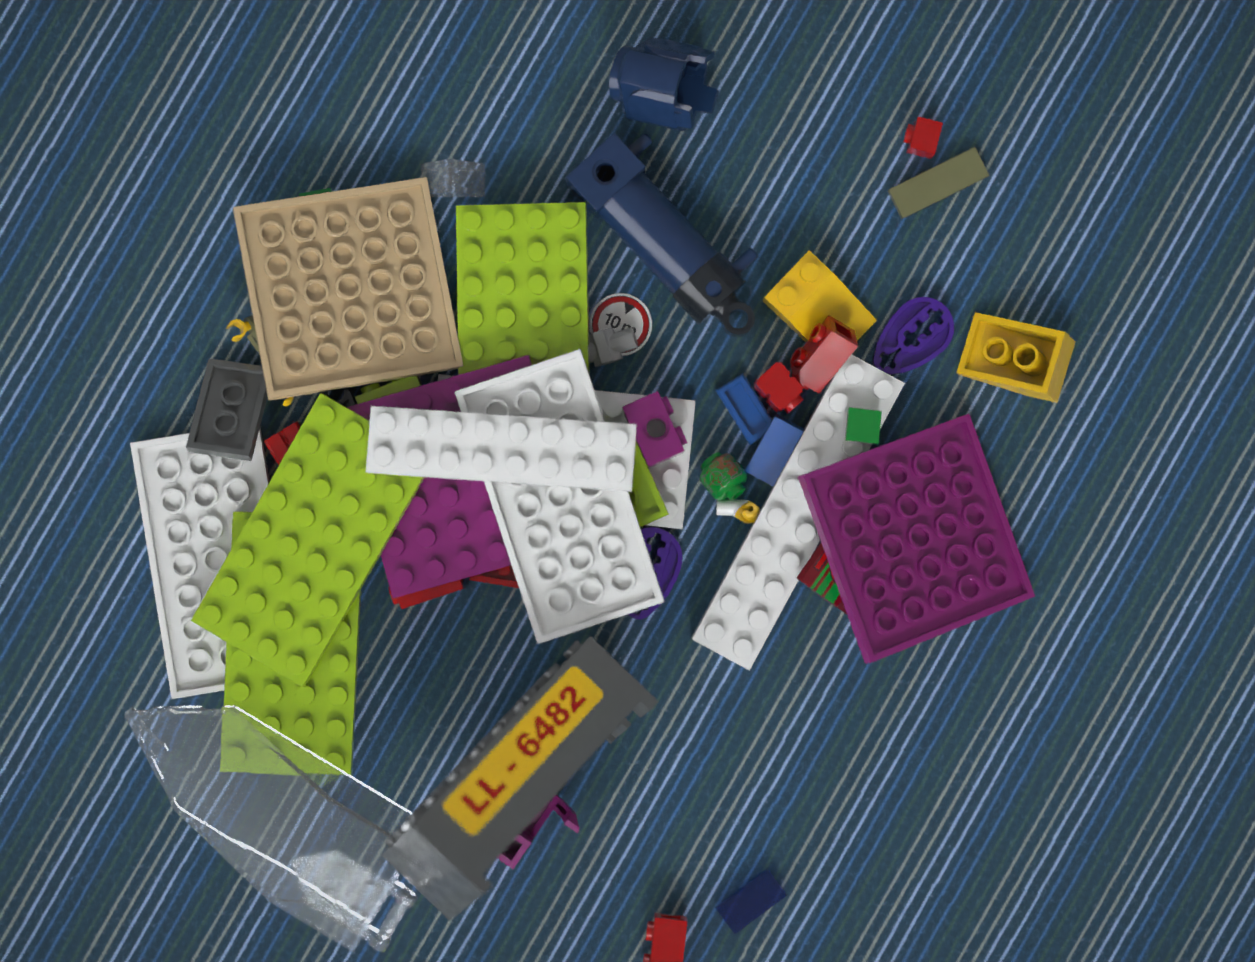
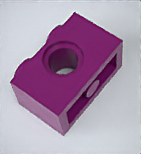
M656 391L622 407L628 424L637 425L636 441L648 468L684 453L683 445L687 444V440L680 425L675 428L669 416L674 414V411L667 396L661 398L659 392ZM653 420L661 421L665 425V433L661 437L650 436L646 429L649 422Z

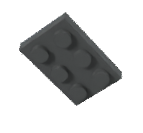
M208 359L186 444L188 452L252 461L268 397L262 366Z

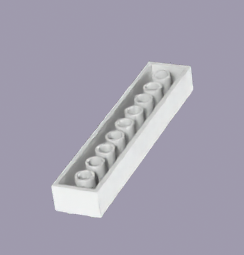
M851 355L830 380L805 426L801 438L772 487L756 521L752 524L691 637L692 640L750 671L798 582L797 576L812 556L820 541L798 476L868 451L872 444L845 441L848 408L882 411L881 428L905 384L904 382L854 355Z

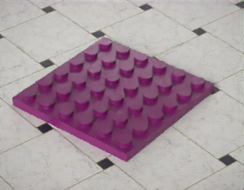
M527 355L347 408L369 421L371 406L461 412L455 391L532 366L530 356ZM425 477L381 553L393 598L511 565L484 481Z
M970 414L960 416L798 476L865 664L872 663L1035 597Z

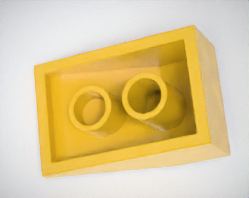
M810 250L762 300L805 342L809 340L813 328L818 323L822 324L828 315L855 330L857 341L877 321L839 278Z
M975 312L956 373L1025 396L1057 403L1075 341L1065 331Z

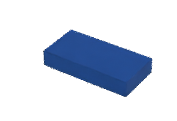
M743 373L715 390L749 445L764 437L772 422V418Z
M776 414L745 471L774 486L805 429Z

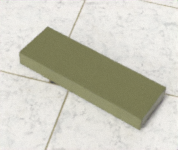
M974 147L888 189V193L901 219H904L989 177V174Z

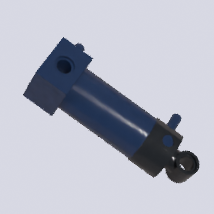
M613 133L566 176L567 187L581 202L587 203V209L597 219L602 217L673 294L672 297L698 325L712 315L721 322L722 328L728 335L743 337L748 334L754 325L755 315L750 306L742 303L736 297V292L746 282L740 273L758 258V254L752 248H748L731 264L721 252L718 253L645 174V166L637 156L652 144L651 138L647 134H642L627 147ZM606 171L614 175V178L609 182H603L597 178L600 173ZM739 311L745 314L747 324L742 328H734L729 322L731 313Z

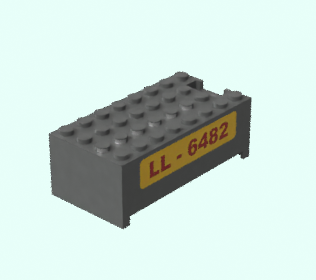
M591 636L583 644L576 641L563 654L567 661L560 666L555 663L410 814L407 820L384 842L389 848L382 856L449 921L488 891L492 884L483 876L486 870L605 740L611 744L630 727L631 723L626 719L630 712L633 710L641 718L659 702Z

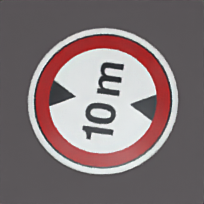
M624 293L612 294L603 298L594 307L589 322L590 333L592 334L611 327L614 329V332L632 327L638 342V348L621 353L622 356L629 355L641 349L648 341L652 330L651 315L645 304L635 296Z

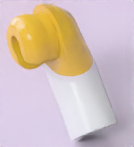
M729 499L717 500L716 515L734 516L745 524L754 523L760 513L757 504L749 500L730 501Z

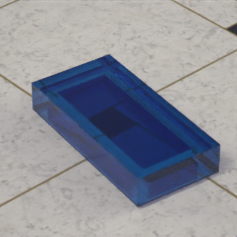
M766 868L715 906V908L734 934H736L786 897L787 894Z

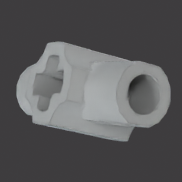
M611 327L589 334V363L594 362L595 367L607 365L623 359L621 353L638 348L633 328L630 327L614 332V329Z

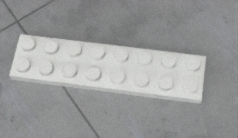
M371 406L366 473L632 492L637 425Z

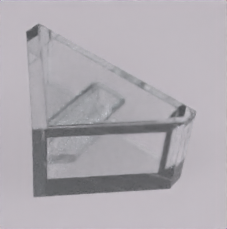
M446 159L420 164V178L427 177L431 197H485L484 163Z

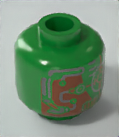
M717 452L701 464L700 482L715 500L728 498L730 501H733L745 491L743 485L747 480V472L732 454Z

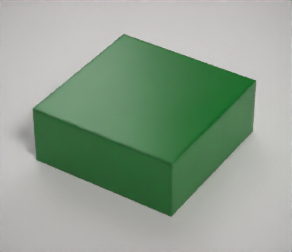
M849 407L845 441L878 444L882 411Z

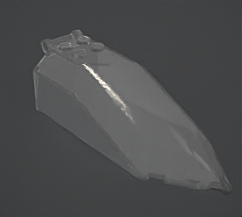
M223 705L221 709H203V706H153L151 710H136L135 707H130L125 712V719L128 721L136 736L135 738L165 790L174 810L269 902L352 952L355 951L362 938L368 941L373 949L380 952L386 951L391 943L390 936L407 908L414 905L418 896L412 889L397 881L401 873L382 856L389 848L384 842L407 820L412 812L235 705ZM390 894L395 897L396 902L378 930L371 923L386 897Z

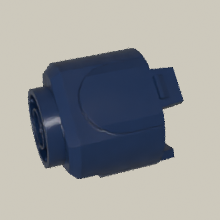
M649 38L636 47L625 45L620 48L612 64L609 78L610 96L613 100L621 102L623 113L627 119L677 131H685L688 128L692 129L697 112L713 114L719 94L718 89L705 85L707 62L714 58V51L663 38Z

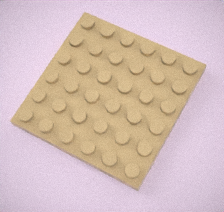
M427 177L233 207L268 401L463 367Z

